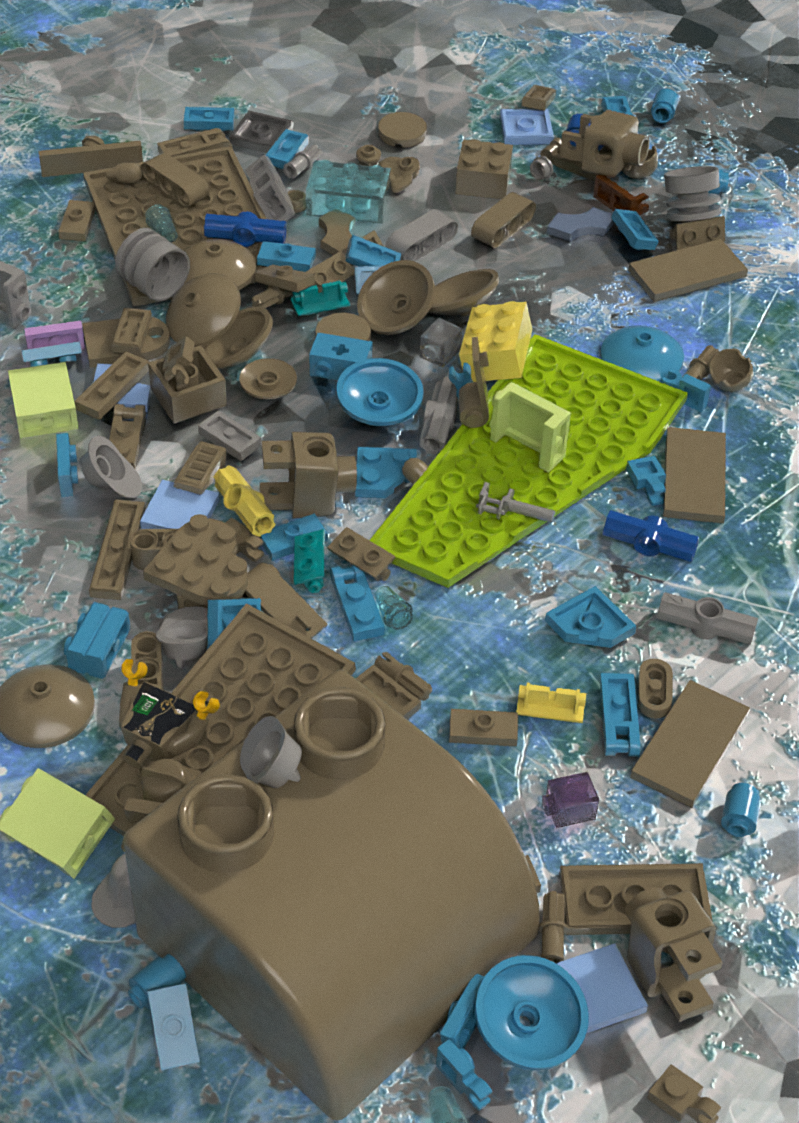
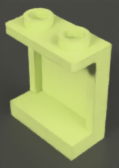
M66 362L8 370L20 438L79 429Z
M510 382L503 390L496 392L492 399L493 415L490 421V440L496 443L504 435H508L540 452L539 468L549 473L566 455L571 412L513 382Z
M38 768L33 776L27 778L23 783L21 793L13 804L3 811L0 817V832L9 840L18 842L56 865L66 875L75 879L115 818L103 805Z

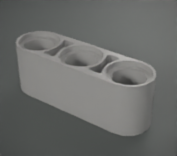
M434 209L394 231L388 237L385 247L401 253L400 260L416 261L452 240L458 231V223L441 211Z

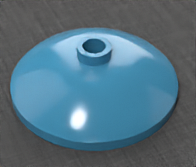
M635 325L621 328L608 335L602 343L600 358L661 382L662 377H668L670 369L679 372L682 370L684 352L680 344L668 333L650 326Z
M371 358L356 362L343 371L337 382L336 395L341 408L355 420L374 426H390L408 420L419 410L423 401V385L418 375L408 366L390 359Z
M522 955L501 961L485 975L475 997V1020L483 1040L499 1058L515 1067L525 1070L555 1068L569 1060L585 1039L589 1023L588 1006L585 996L571 974L560 965L548 959ZM524 1016L528 1018L531 1025H523L519 1017Z

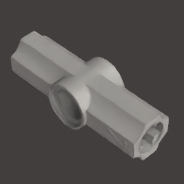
M445 376L436 382L432 399L427 401L425 408L424 426L419 447L423 448L428 454L436 455L444 448L448 440L449 430H453L455 425L458 397L456 396L457 389L449 380V377Z
M666 592L662 596L657 614V619L691 628L693 634L701 639H713L718 635L750 645L758 622L756 617L724 609L723 604L713 597H704L695 601Z

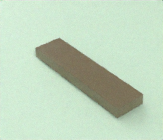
M141 141L38 151L42 177L78 174L116 167L117 164L143 162Z
M114 500L89 587L91 598L122 599L132 562L130 537L141 528L140 520L146 510L145 502Z

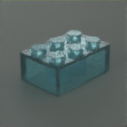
M315 160L306 188V216L321 217L327 212L349 214L355 217V221L383 224L390 196L391 168H383L378 165L364 166L355 163L345 164L328 160Z

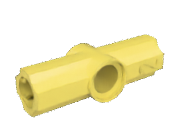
M228 465L223 469H218L213 478L215 479V487L224 497V506L234 511L253 535L261 537L263 534L270 533L276 524L274 523V515L264 504L263 494L253 490L236 468Z

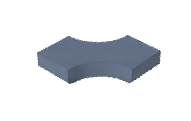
M594 207L582 214L558 213L547 226V234L569 242L584 235L603 237L615 222L611 218V213Z

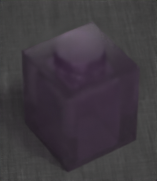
M588 772L548 780L546 795L542 796V805L545 814L552 817L556 828L596 820L599 797Z

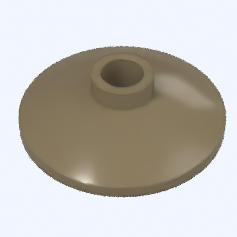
M265 358L247 364L242 369L239 380L242 389L247 394L259 399H276L287 395L294 389L297 383V374L290 364L279 359Z

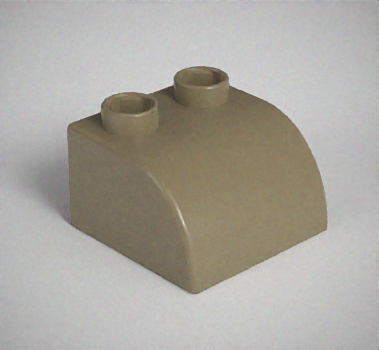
M344 670L332 672L275 716L285 728L287 734L302 749L300 763L297 767L301 776L299 782L288 780L279 788H271L249 780L240 765L243 741L127 830L123 838L138 936L161 958L167 954L172 955L185 971L186 978L184 980L329 1118L337 1121L344 1119L447 1022L451 1004L459 1001L469 981L476 974L485 976L496 964L517 956L539 933L540 921L537 891L524 852L508 821L484 787L447 750Z

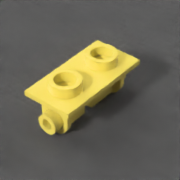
M527 682L526 686L520 685L516 712L521 716L583 723L586 693H580V689L557 688L556 691H550V687L531 685Z

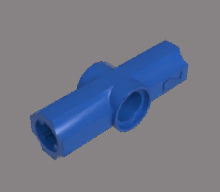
M248 211L241 212L237 216L206 214L204 236L207 238L233 240L244 247H249L254 242L263 243V241L282 244L286 242V221L259 219L255 214Z
M612 510L608 513L603 529L604 536L634 544L636 551L644 556L651 557L660 552L690 562L693 561L700 538L668 528L666 521L658 516L651 515L642 520Z

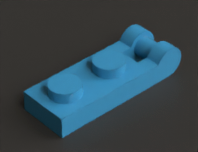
M352 564L351 567L343 569L340 566L330 568L331 581L353 642L384 635L385 626L367 582L365 572ZM354 579L355 583L345 584L344 582Z
M601 673L599 682L604 755L615 756L616 753H628V756L639 757L640 734L634 674ZM616 734L627 735V739H616Z

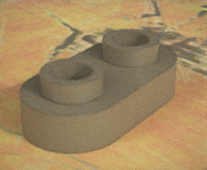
M648 659L641 664L639 669L638 708L643 715L649 718L658 719L665 717L671 709L673 700L672 668L661 659Z

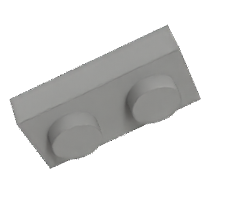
M219 410L198 425L200 435L215 445L224 447L227 453L240 461L261 447L260 436Z

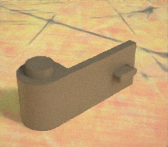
M472 337V357L477 382L465 384L459 390V414L462 424L470 428H477L483 426L489 420L488 391L483 367L489 366L487 351L480 353L478 337Z
M260 563L247 573L248 586L243 594V598H261V610L265 614L311 639L327 627L328 624L280 576L276 567L271 564Z

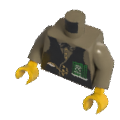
M126 659L122 664L121 670L123 675L128 678V682L123 683L119 711V727L125 742L130 746L123 756L124 760L129 765L140 769L149 756L157 760L172 759L175 755H180L196 747L200 743L209 722L208 714L217 712L220 707L219 700L211 698L208 705L205 706V701L209 696L208 692H198L194 696L193 703H190L146 681L140 685L138 680L147 674L146 664L139 662L138 670L133 674V659Z

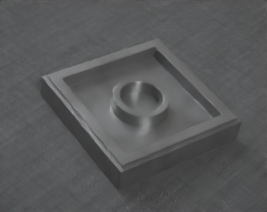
M248 110L229 136V141L235 146L267 153L285 129H294V121Z

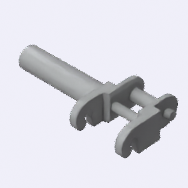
M484 483L479 495V504L476 506L479 509L478 514L481 515L483 511L497 514V519H500L501 515H505V512L510 511L553 522L554 510L512 500L514 489L511 488L507 496H503L502 501L488 497L490 483ZM487 502L498 504L499 508L489 506L486 504Z

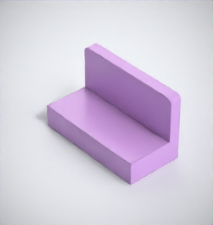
M81 321L24 328L27 349L79 341L81 350L85 349Z

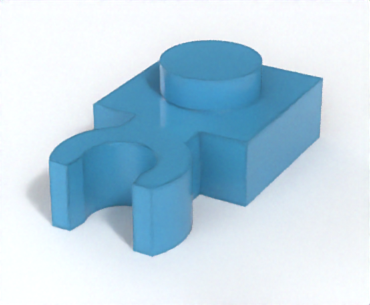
M448 1039L437 1047L436 1067L460 1094L464 1092L474 1108L480 1111L491 1103V1099L488 1096L493 1091L482 1078H479L474 1073L475 1065L470 1054L464 1048L458 1049Z

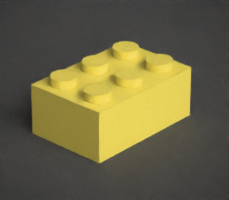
M510 301L504 304H481L477 307H472L459 357L462 369L463 363H468L471 366L473 382L477 381L473 366L472 337H478L480 353L487 351L489 366L483 367L486 381L522 378L532 334V325L526 302Z

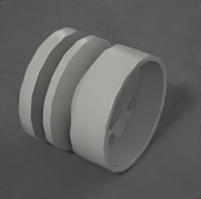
M687 167L664 173L665 191L677 194V196L666 200L667 207H671V209L667 210V219L692 222L713 218L721 214V206L715 204L721 201L720 195L708 193V191L720 187L719 169L717 167Z
M140 228L131 233L122 242L117 251L115 266L119 276L128 281L129 284L137 287L140 292L150 299L163 301L174 296L185 283L190 270V259L185 251L169 242L156 231L150 228Z

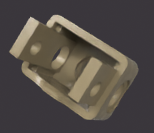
M606 110L604 113L596 116L583 114L580 117L579 134L569 131L562 133L560 157L582 162L583 172L614 177L627 164L637 166L644 164L648 155L650 140L647 135L638 134L639 120L635 116L612 110ZM570 140L576 143V147L571 146ZM604 145V148L598 152V146Z
M292 432L291 440L262 441L263 469L289 470L288 482H260L259 491L263 494L264 504L269 510H291L292 519L303 518L314 513L317 517L330 516L335 511L336 493L356 491L357 468L355 456H337L335 439L332 434Z
M654 887L638 893L628 902L625 908V913L632 923L627 959L648 997L663 994L679 1022L713 1009L714 1002L700 982V979L706 974L722 968L723 962L713 948L716 926L696 897L689 891H681L667 896L661 888ZM662 952L672 957L674 963L671 966L661 968ZM687 997L691 1002L682 1003L678 998Z

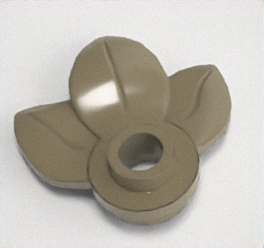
M415 157L385 158L379 162L380 168L373 174L372 181L373 183L391 182L393 193H398L412 184V180L418 176L420 170L419 160Z

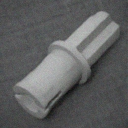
M311 145L304 152L296 153L294 159L284 165V174L288 178L292 177L294 179L302 171L309 170L312 163L322 155L321 149H318L317 145Z

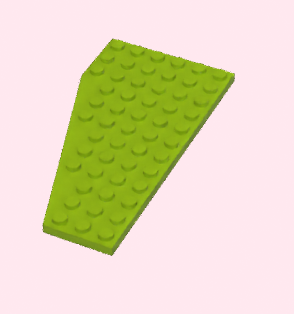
M534 334L530 339L522 378L497 380L488 391L489 420L487 423L477 428H470L462 424L369 541L393 554L395 559L391 562L392 564L449 588L548 522L510 511L505 512V515H501L500 519H497V514L483 511L481 515L478 514L479 509L476 506L479 504V495L485 482L490 483L488 497L502 501L503 496H507L511 488L514 489L512 500L554 510L555 517L624 471L627 467V461L640 459L651 453L667 430V427L670 426L685 404L688 393ZM510 382L571 412L566 455L549 473L539 468L540 452L508 435H504L496 443L490 440V421L493 415L492 399L497 391L503 390ZM487 502L486 504L489 506L499 508L498 504H494L491 502Z

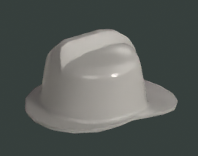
M103 436L92 438L88 444V451L78 460L87 481L95 487L111 488L118 495L125 498L139 496L142 490V482L134 467L121 455L110 440Z
M193 606L177 609L165 618L156 634V639L161 642L165 655L170 659L176 660L179 668H183L189 660L197 659L206 652L208 642L207 608Z
M273 716L265 717L251 729L245 739L240 754V765L249 780L256 784L260 783L271 788H279L288 780L300 781L301 776L297 767L300 763L302 749L287 734L278 719Z
M125 854L115 861L111 871L98 885L92 896L91 907L94 916L102 924L111 928H124L136 923Z

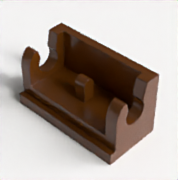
M597 175L595 177L593 198L612 211L615 209L636 211L639 216L649 211V205L641 203L649 198L647 194L641 193L633 196L627 190L617 185L616 182L610 180L614 177Z

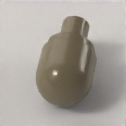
M133 162L117 164L116 168H106V178L117 179L118 183L122 184L137 183L143 174L141 167Z

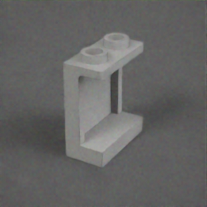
M0 261V310L8 314L10 327L16 329L31 315L25 271Z

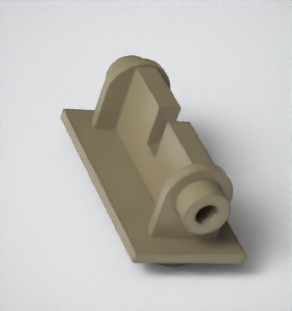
M725 216L676 224L674 229L670 230L671 240H676V250L722 239L725 242Z
M342 251L305 272L315 276V284L313 286L317 285L318 293L322 292V284L336 282L337 280L343 282L354 275V270L350 263L346 262V257Z
M348 527L327 547L329 551L336 554L339 558L346 560L377 581H386L390 576L391 571L388 569V565L395 559V556Z

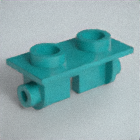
M340 280L322 284V292L318 293V287L315 285L300 292H292L293 297H290L298 316L350 306V302L345 294L348 292L347 284Z
M324 529L295 536L294 585L304 583L311 593H318L324 586V580L322 579L324 578Z

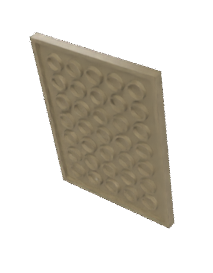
M232 147L173 156V158L204 178L209 187L208 197L186 208L148 183L143 174L137 183L122 184L118 183L117 179H107L106 169L84 172L85 185L92 202H94L97 216L114 259H116L117 251L122 242L131 233L140 228H150L184 250L196 242L217 239L204 236L206 214L237 216L241 212L248 211L255 214L259 219H267L253 195L254 192ZM140 162V163H136V164H138V165L141 167L142 163H144V162ZM254 242L253 245L245 247L253 254L256 260V272L267 267L257 265V256L262 246L260 242ZM254 276L253 280H252L249 284H253V283H256V282H257V281L255 280V276ZM122 278L133 307L161 302L150 299L140 292L137 287L129 284L128 281Z

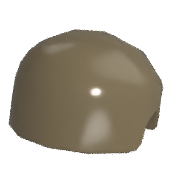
M652 146V150L649 149L647 158L642 166L627 164L622 169V172L626 176L635 179H644L651 176L658 167L656 146Z
M723 349L714 354L709 361V374L713 384L725 392L733 393L742 390L748 386L754 376L750 358H745L738 349Z

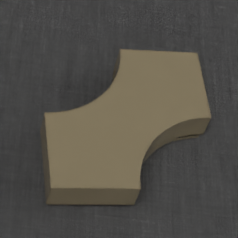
M337 207L319 218V227L324 229L326 236L321 240L320 248L332 255L342 251L346 256L349 239L352 236L350 230L355 226V217Z

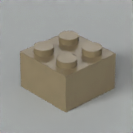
M475 139L463 140L457 166L455 194L503 199L507 195L513 145L502 142H481Z
M201 345L194 347L193 361L185 369L189 376V382L179 390L176 388L177 381L175 377L168 381L165 380V371L162 370L165 357L148 362L151 390L173 423L227 406L226 380Z

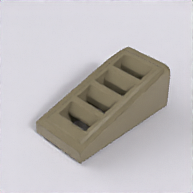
M199 442L175 479L174 487L200 495L203 494L215 480L213 476L218 469L225 468L226 449L218 445Z

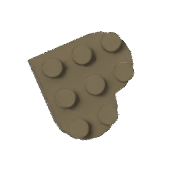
M202 514L192 516L190 522L185 523L175 532L144 569V580L207 606L208 600L238 599L244 594L248 586L247 562L243 558L236 556V530L222 521L207 518Z

